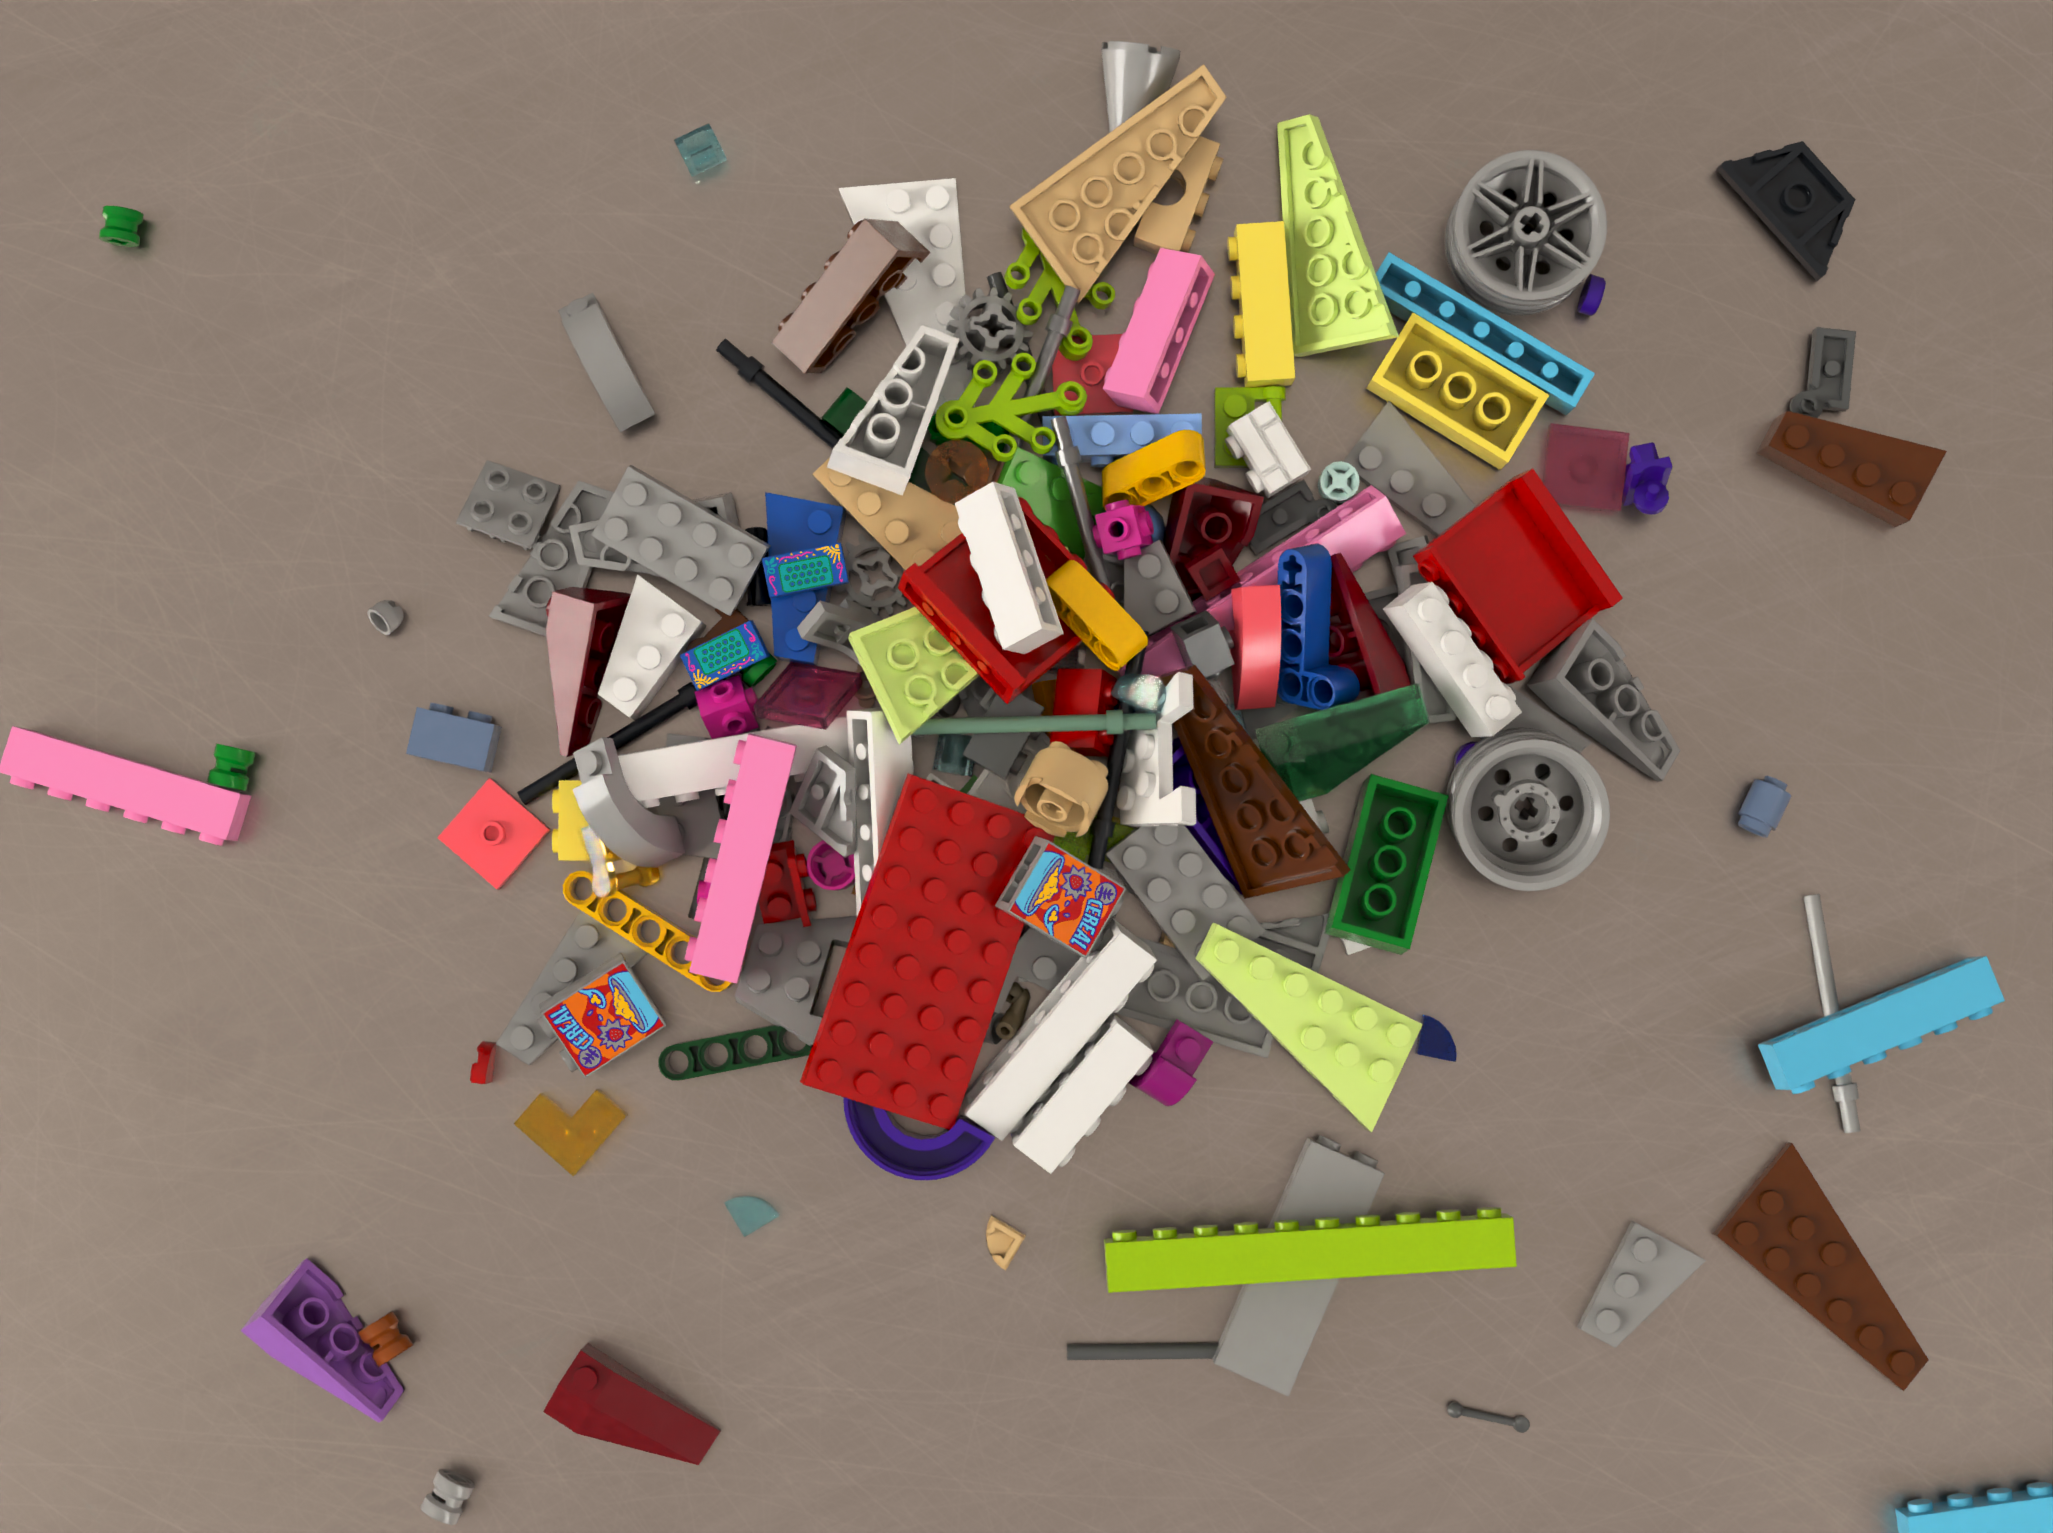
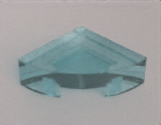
M738 1196L724 1202L744 1237L780 1215L770 1203L754 1196Z

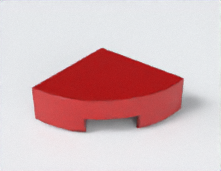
M482 1041L477 1047L478 1061L472 1064L471 1083L488 1084L493 1082L496 1042Z

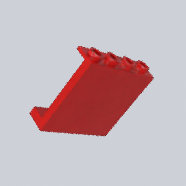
M1533 468L1514 476L1413 555L1418 563V570L1421 576L1427 582H1433L1434 585L1439 586L1449 598L1448 605L1456 617L1462 619L1469 626L1472 632V640L1479 650H1482L1491 658L1494 664V672L1500 681L1505 684L1523 680L1525 678L1523 673L1570 636L1582 624L1599 611L1611 608L1623 599Z
M1018 497L1045 579L1069 560H1075L1087 570L1084 561L1078 555L1071 554L1062 545L1054 529L1048 525H1043L1033 514L1029 503L1022 497ZM961 533L921 566L914 563L902 574L898 589L1006 704H1009L1083 641L1058 616L1064 634L1026 654L1003 650L994 635L995 625L990 619V609H988L982 599L983 588L978 573L970 562L971 552L967 539ZM1098 582L1115 599L1111 589L1106 584Z

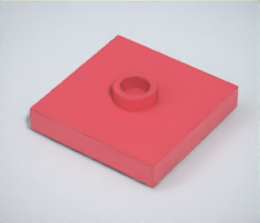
M1122 334L1092 335V347L1087 356L1079 361L1065 358L1058 349L1052 365L1053 392H1056L1062 383L1073 381L1083 386L1087 394L1085 406L1076 416L1133 414V409L1117 406L1103 390L1106 372L1112 367ZM1071 336L1076 344L1084 343L1080 337ZM1073 391L1064 393L1065 397L1070 401L1078 399L1077 394ZM1054 409V416H1063Z
M489 778L437 838L494 888L500 890L551 829L495 780Z

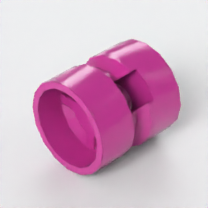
M824 840L817 843L811 849L806 866L809 877L816 885L823 889L839 891L847 889L855 883L854 854L843 857Z

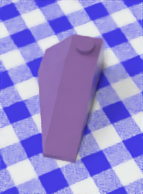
M306 1258L263 1301L241 1331L272 1358L380 1423L404 1392V1389L387 1363L380 1367L375 1363L372 1358L373 1351L375 1350L369 1344L363 1343L358 1335V1332L364 1326L357 1316L354 1318L351 1316L341 1300V1297L344 1295L338 1285Z

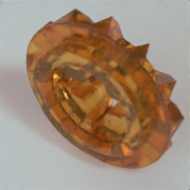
M951 440L939 445L931 453L926 463L925 476L927 484L935 496L944 502L955 504L986 486L990 470L985 455L977 446L964 440ZM951 458L959 466L973 463L964 473L968 486L965 487L956 479L943 483L951 473L950 463L947 459Z

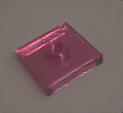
M1553 423L1548 426L1542 482L1559 506L1616 513L1621 511L1629 433Z
M790 662L753 705L755 716L762 719L826 730L863 685L861 673Z

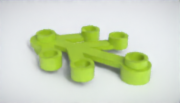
M1022 228V239L1025 247L1017 261L1008 266L1004 280L1010 288L1022 289L1030 278L1029 269L1037 256L1040 255L1044 270L1029 297L1023 299L1016 310V317L1020 323L1033 325L1038 321L1042 313L1041 306L1050 290L1058 308L1065 286L1028 233ZM1017 271L1021 273L1023 279H1014L1011 272ZM1100 282L1092 285L1085 298L1090 300V303L1095 308L1107 309L1115 298V290L1109 283ZM1096 292H1104L1108 296V300L1099 299ZM1023 308H1032L1035 312V315H1026L1023 312ZM1074 308L1070 318L1073 322L1068 337H1063L1059 350L1065 358L1079 361L1087 356L1092 347L1093 339L1090 332L1080 326ZM1076 335L1080 337L1084 343L1076 344L1071 336Z
M1019 353L1013 358L1010 367L1011 372L990 404L974 407L983 389L993 385L997 376L995 364L988 360H982L974 366L972 380L959 400L947 401L938 408L935 416V425L944 437L951 440H960L968 437L991 451L996 460L1007 462L1015 455L1017 449L1015 439L1007 434L995 436L979 424L993 421L1029 443L1034 452L1046 454L1054 446L1056 439L1054 432L1048 427L1035 428L1017 416L1056 409L1063 416H1076L1083 410L1087 394L1079 383L1067 381L1059 385L1056 392L1012 400L1024 380L1032 377L1036 367L1033 356L1028 353ZM1018 362H1025L1029 365L1030 370L1021 371L1017 368L1016 364ZM986 369L992 376L988 379H983L978 375V371ZM1073 391L1077 394L1078 399L1070 401L1065 397L1064 393ZM956 413L962 417L963 421L955 424L949 420L948 416ZM1040 435L1046 436L1050 443L1045 446L1037 443L1036 437ZM1006 443L1010 446L1011 451L1009 453H1002L998 450L997 445Z

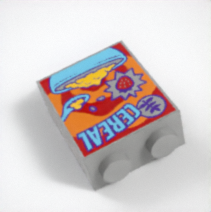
M1035 836L995 906L1071 952L1087 958L1089 953L1094 952L1100 945L1104 935L1102 930L1109 918L1114 917L1120 910L1124 900L1122 896L1127 888L1049 840Z
M622 953L617 954L539 1004L542 1017L537 1019L547 1037L551 1040L556 1036L564 1047L559 1053L570 1071L573 1072L578 1069L584 1079L667 1026L664 1017Z

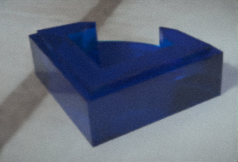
M1422 1014L1421 1024L1423 1025L1419 1031L1415 1054L1456 1062V1046L1449 1031L1435 1018Z

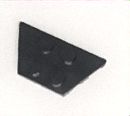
M1803 141L1786 145L1782 149L1755 153L1751 157L1735 161H1724L1716 170L1816 281L1821 279L1828 270L1827 265L1834 248L1838 245L1843 232L1842 227L1845 220L1849 217L1856 199Z

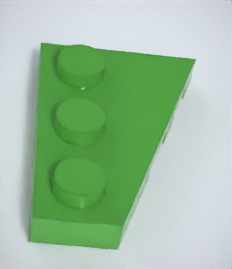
M1017 447L1014 457L1004 463L997 483L1015 488L1017 496L1022 497L1029 503L1033 514L1041 523L1054 529L1064 547L1067 546L1071 554L1078 555L1084 561L1085 550L1063 468H1059L1057 465ZM1082 478L1094 525H1097L1095 515L1106 512L1102 501V487Z

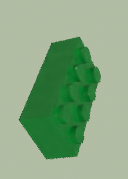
M1370 774L1364 780L1343 858L1351 871L1344 877L1338 878L1324 934L1399 955L1410 950L1448 795Z

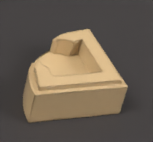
M991 1214L986 1229L987 1246L997 1265L1006 1271L1026 1234Z

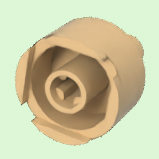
M1052 742L1048 748L1040 750L1034 757L1015 792V803L1018 807L1021 802L1027 810L1024 817L1032 825L1043 829L1048 834L1065 837L1067 832H1078L1076 837L1082 836L1088 831L1108 792V782L1106 779L1108 769L1101 762L1089 760L1083 755L1072 751L1069 746L1062 742Z

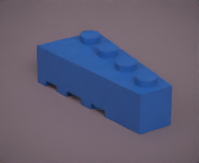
M765 492L768 544L771 545L768 550L769 557L840 543L842 541L847 515L844 507ZM832 587L771 599L774 656L778 660L817 667L821 645L803 640L797 627L820 600L830 603Z

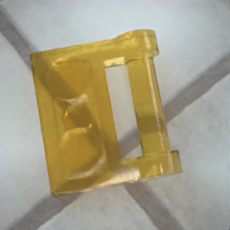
M590 826L581 828L585 848L595 875L591 886L596 896L600 898L608 897L615 894L619 889L635 885L647 887L658 882L660 878L658 867L636 866L633 870L615 874L612 862L623 859L609 850L596 836Z

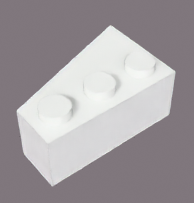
M637 574L598 695L633 720L638 719L682 661L680 655L686 652L690 642L699 638L707 626Z

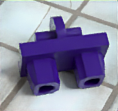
M1653 442L1633 446L1629 452L1631 462L1625 465L1623 471L1626 478L1620 495L1623 506L1634 503L1636 508L1642 513L1648 515L1660 513L1666 508L1669 500V492L1666 485L1673 467L1670 457L1659 458Z

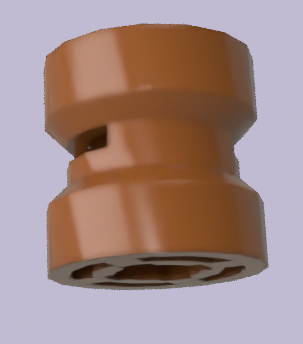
M393 1311L358 1332L363 1343L369 1344L375 1350L373 1351L372 1358L378 1367L413 1346L408 1335L400 1334L398 1328L399 1320Z

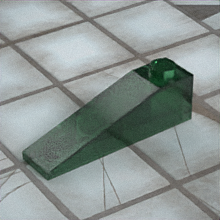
M1417 683L1255 729V733L1262 754L1297 800L1301 802L1328 794L1349 777L1367 767L1372 761L1429 724L1430 720L1420 685Z

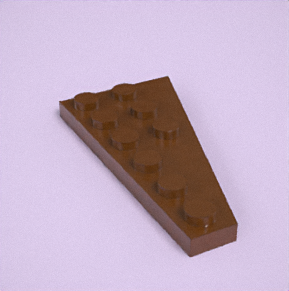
M1196 665L1162 674L1155 679L1160 693H1162L1177 672L1193 675V709L1176 720L1173 725L1244 899L1344 877L1351 871Z
M1788 1142L1713 1234L1884 1377L1904 1391L1929 1359L1793 1143Z

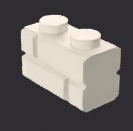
M1270 401L1228 426L1226 431L1229 437L1225 439V443L1236 460L1242 457L1250 469V471L1245 473L1246 477L1257 494L1263 491L1266 497L1269 498L1310 472V466Z

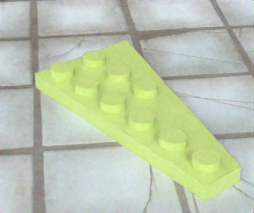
M1309 114L1277 123L1282 219L1285 229L1294 356L1302 357L1399 337L1319 118Z
M916 607L849 633L848 639L899 745L979 676Z
M1212 923L1196 956V960L1314 1078L1324 1085L1333 1094L1332 1096L1342 1106L1346 1107L1366 1130L1372 1132L1423 1024L1231 930Z

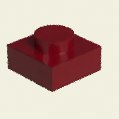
M1219 544L1184 565L1206 601L1241 581Z

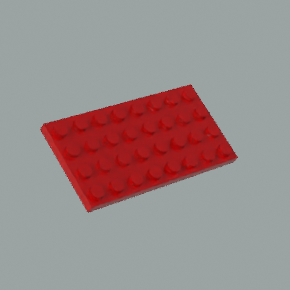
M908 773L800 1082L815 1089L950 1130L955 1125L1024 926L1023 922L995 905L1034 837L1038 836L1053 843L1055 836L1032 825L1024 817L1025 814Z

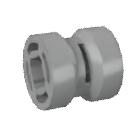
M439 1469L433 1480L435 1487L432 1493L426 1495L420 1508L425 1514L437 1521L456 1525L463 1512L461 1505L464 1500L469 1499L475 1485L471 1480L457 1472Z

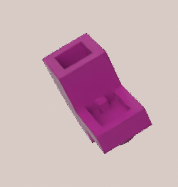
M1176 1019L1157 1052L1151 1055L1152 1061L1149 1067L1140 1076L1134 1075L1128 1083L1161 1104L1172 1106L1179 1102L1197 1081L1193 1075L1213 1044V1041Z

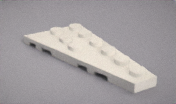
M956 178L839 188L841 197L854 225L864 220V218L898 221L931 252L922 263L915 258L903 271L908 277L898 289L893 287L884 294L905 345H908L921 325L953 336L954 333L946 330L948 322L955 320L949 314L954 306L961 307L959 301L965 295ZM958 346L956 347L934 409L935 414L943 403L950 400H959L972 380V369H967L969 359L966 357L959 360L955 359V355L959 351Z

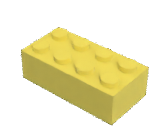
M1415 313L1411 314L1399 337L1393 343L1366 389L1387 402L1390 401L1400 410L1499 470L1509 462L1549 397V394Z

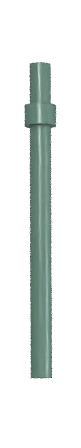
M1106 710V714L930 718L912 735L1107 730V734H1123V730L1156 729V714H1123V710Z

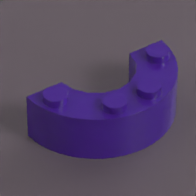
M843 1097L846 1122L853 1139L861 1151L880 1168L903 1178L937 1180L957 1174L975 1163L987 1151L995 1139V1136L986 1129L962 1115L956 1120L955 1125L950 1130L946 1129L936 1135L921 1136L908 1132L895 1122L890 1111Z

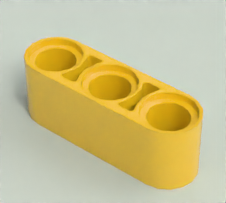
M1180 430L1105 466L1102 470V501L1104 509L1106 510L1105 505L1127 499L1130 505L1146 506L1202 479L1206 471L1204 439L1202 435L1193 430Z
M1075 560L1067 561L1046 579L1057 615L1108 668L1118 671L1148 645V638L1140 625Z

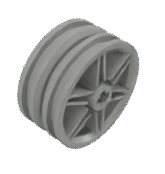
M1522 150L1499 156L1475 173L1450 213L1445 231V253L1451 273L1469 297L1492 311L1507 315L1523 316L1549 310L1566 300L1590 274L1599 261L1607 235L1605 206L1597 187L1590 177L1576 164L1564 157L1539 150ZM1508 189L1512 190L1516 195V201L1513 202L1503 196L1502 193ZM1550 193L1555 196L1556 204L1545 208L1542 206L1543 195ZM1482 222L1490 223L1493 227V233L1484 236L1479 230L1480 224ZM1527 223L1535 227L1529 235L1522 231V228ZM1569 230L1573 235L1572 241H1567L1558 232ZM1501 258L1505 263L1509 264V270H1499L1496 266V260ZM1538 262L1547 263L1550 268L1549 273L1545 275L1538 274L1535 271L1536 264Z
M1512 728L1499 731L1494 736L1485 737L1462 756L1452 772L1448 783L1446 815L1456 842L1470 863L1482 875L1501 886L1520 891H1540L1560 886L1583 872L1598 855L1605 841L1610 820V805L1601 777L1590 762L1571 744L1550 732L1534 728ZM1539 764L1548 765L1550 771L1537 778L1535 775L1536 767ZM1505 769L1509 772V781L1506 784H1499L1495 781L1494 775L1497 770ZM1566 795L1571 796L1573 799L1572 806L1568 810H1562L1559 806L1560 799ZM1527 797L1532 805L1529 810L1523 808L1520 813L1515 804L1518 800L1524 802ZM1484 806L1491 807L1494 812L1484 820L1480 819L1478 816L1479 809ZM1551 832L1557 835L1556 842L1550 846L1544 845L1543 838L1547 837ZM1507 838L1517 840V847L1512 851H1506L1502 848V843Z

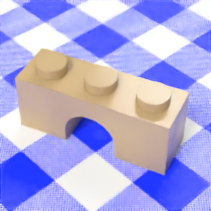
M1201 136L1198 137L1170 176V178L1176 180L1181 185L1184 196L1173 205L1166 206L1155 202L1150 204L1143 214L1136 231L1134 247L1155 255L1158 254L1160 248L1189 253L1196 231L1190 229L1195 215L1203 216L1210 197L1209 194L1204 193V189L1208 179L1216 181L1224 159L1217 156L1220 143Z

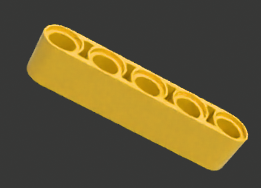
M576 871L565 879L563 894L570 904L704 989L711 992H721L729 989L734 984L725 981L721 985H716L707 976L689 972L692 962L690 961L687 964L680 963L675 957L674 950L679 942H689L690 936H695L601 876L590 871ZM583 877L588 878L593 885V892L586 900L579 899L575 893V884ZM617 898L622 900L627 908L625 917L618 922L611 919L608 914L609 904ZM650 919L655 921L660 927L659 938L652 943L647 942L641 934L643 924Z

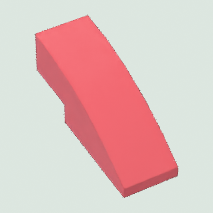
M1280 585L1246 586L1231 589L1234 630H1229V633L1234 643V648L1230 649L1235 663L1231 665L1235 710L1273 708L1276 704L1281 657Z

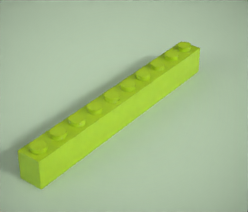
M1501 1207L1477 1208V1215L1461 1216V1210L1449 1209L1436 1211V1218H1420L1419 1212H1403L1396 1214V1220L1380 1221V1215L1355 1216L1356 1223L1342 1224L1339 1223L1338 1217L1316 1218L1315 1225L1299 1226V1220H1279L1274 1222L1275 1228L1258 1229V1223L1244 1222L1234 1224V1230L1218 1231L1217 1225L1194 1226V1233L1177 1234V1228L1174 1227L1153 1229V1236H1137L1136 1230L1112 1232L1113 1238L1104 1239L1108 1293L1517 1267L1514 1221L1512 1216L1507 1213H1501Z

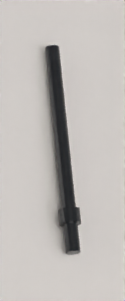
M724 339L719 344L716 351L738 369L737 374L749 384L754 382L833 449L840 438L842 439L839 433L763 370L765 366L753 356L748 358L727 339Z
M1144 631L1145 634H1146V636H1147V638H1148V637H1149V632H1148V631ZM1146 647L1127 662L1118 710H1123V714L1134 713ZM1123 730V734H1114L1113 744L1110 746L1106 766L1108 769L1106 777L1108 792L1097 812V817L1091 823L1089 834H1093L1087 864L1093 868L1103 869L1108 840L1113 838L1116 822H1112L1130 730Z
M690 682L677 690L679 694L607 738H613L615 748L618 750L687 707L689 710L693 709L698 705L695 695L697 690L694 684ZM572 758L518 791V796L524 805L531 803L559 786V780H568L577 775L578 769L575 758Z

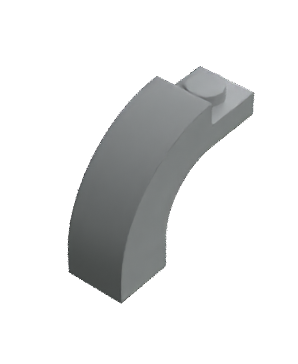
M591 293L583 298L576 299L568 306L558 310L562 318L561 322L588 376L619 431L622 432L655 415L646 393L620 348L595 295Z
M844 599L839 606L820 600L797 629L803 640L841 651L861 666L848 639L849 633L881 621L883 618L862 605Z
M601 737L573 753L582 783L573 789L576 801L590 828L609 850L631 864L657 868L686 853L676 817L658 815L648 811L638 803L630 792L622 773L613 738Z

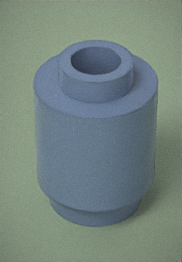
M1765 776L1763 781L1755 779L1738 813L1741 816L1738 825L1753 834L1767 838L1771 830H1776L1792 797L1791 794L1785 791L1788 785L1770 776Z

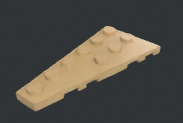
M1204 64L1009 206L1064 286L1068 285L1081 291L1076 302L1078 305L1226 100V95Z

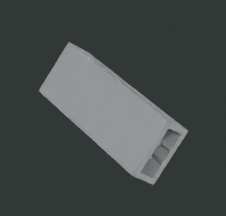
M1319 1135L1317 1142L1307 1138L1268 1228H1275L1274 1222L1279 1220H1299V1226L1315 1225L1316 1218L1338 1217L1340 1224L1356 1223L1355 1216L1368 1214L1385 1175L1384 1172L1376 1168L1378 1160L1356 1151L1353 1158L1339 1152L1341 1144L1322 1135ZM1340 1278L1243 1284L1220 1337L1215 1355L1212 1358L1214 1364L1289 1397Z

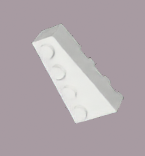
M921 325L894 363L890 372L875 389L865 407L855 417L842 439L840 438L833 448L827 468L903 496L959 338Z

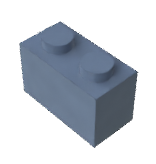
M431 702L429 710L416 708L406 754L484 772H492L502 729L501 726L491 724L493 716L469 711L467 718L452 715L453 707Z

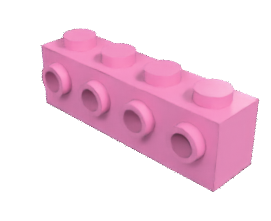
M1160 248L1155 262L1150 265L1147 275L1148 279L1142 294L1135 301L1133 316L1126 332L1120 338L1119 350L1112 367L1107 370L1104 379L1103 390L1117 406L1159 414L1215 276V273L1201 255Z

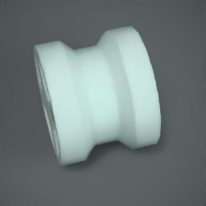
M1342 461L1333 462L1319 476L1317 483L1318 493L1321 498L1332 500L1336 505L1343 504L1352 498L1358 490L1360 483L1359 474L1349 463Z

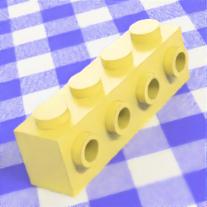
M1284 221L1236 224L1234 237H1228L1227 247L1229 261H1236L1237 276H1230L1231 299L1238 300L1239 315H1233L1234 338H1241L1242 354H1236L1237 378L1244 377L1245 387L1292 386L1295 380Z

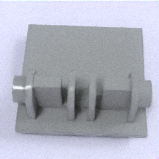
M487 460L456 524L467 527V530L471 532L476 530L488 534L492 539L500 538L503 543L508 541L523 546V549L528 551L534 548L538 541H541L540 529L561 485Z

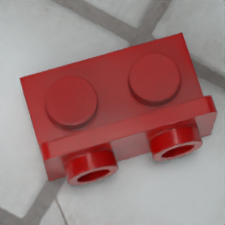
M794 840L772 844L758 900L764 924L801 918L803 928L811 926V912L817 911L813 887L806 889L803 879L809 877L805 853L797 854Z

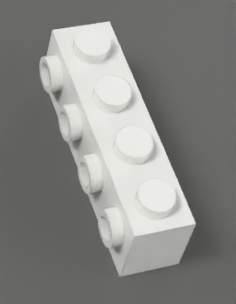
M991 482L956 502L955 506L959 515L958 525L967 539L971 552L970 562L978 573L983 588L982 599L988 609H990L995 625L994 635L1002 649L1026 654L1064 634L1015 488Z
M1433 582L1411 585L1383 608L1384 612L1470 736H1494L1522 713L1515 702L1516 696L1507 684L1500 681L1493 670L1494 664L1491 658L1485 652L1478 649L1471 638L1472 632L1469 626L1462 619L1456 617L1448 605L1449 598L1439 586L1434 585Z
M1112 1012L1103 1023L1098 1037L1093 1042L1086 1043L1077 1053L1073 1066L1067 1072L1060 1073L1051 1084V1089L1045 1099L1040 1103H1035L1026 1114L1021 1127L1014 1133H1010L1013 1145L1050 1174L1058 1165L1060 1167L1065 1166L1074 1155V1146L1083 1136H1090L1096 1130L1101 1121L1100 1115L1109 1105L1115 1106L1123 1098L1127 1090L1125 1086L1134 1075L1140 1076L1149 1067L1152 1061L1151 1055L1154 1053L1150 1042Z

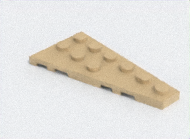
M830 457L812 474L904 570L914 563L921 566L962 533L958 525L959 515L956 506L909 481L902 496L827 468Z

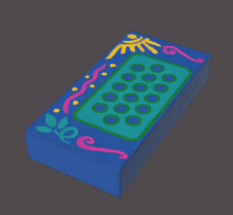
M841 542L762 558L770 599L849 583Z
M750 620L681 654L680 657L696 690L700 691L770 657V654L754 621Z

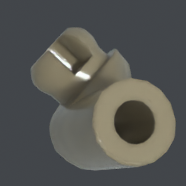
M1017 982L1013 983L1006 998V1001L1011 1005L996 1026L997 1035L1005 1040L1013 1038L1022 1025L1031 998L1028 989H1023Z

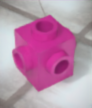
M1128 499L1105 505L1106 512L1095 515L1097 525L1093 526V535L1098 548H1103L1104 554L1117 555L1118 560L1128 559L1141 555L1140 548L1147 547L1153 543V522L1149 512L1145 511L1144 506L1130 505ZM1117 522L1122 523L1124 526V532L1121 536L1119 535Z
M740 675L719 681L700 691H695L701 718L712 739L743 734L759 727L755 711L761 709L753 687L745 688Z

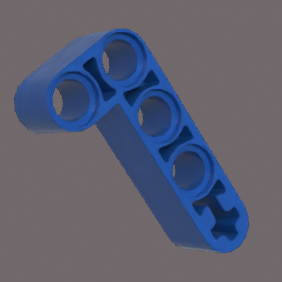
M1310 544L1284 551L1278 562V585H1280L1281 657L1277 693L1285 702L1318 710H1327L1356 700L1359 695L1360 684L1352 670L1329 664L1332 561L1329 551L1323 545Z

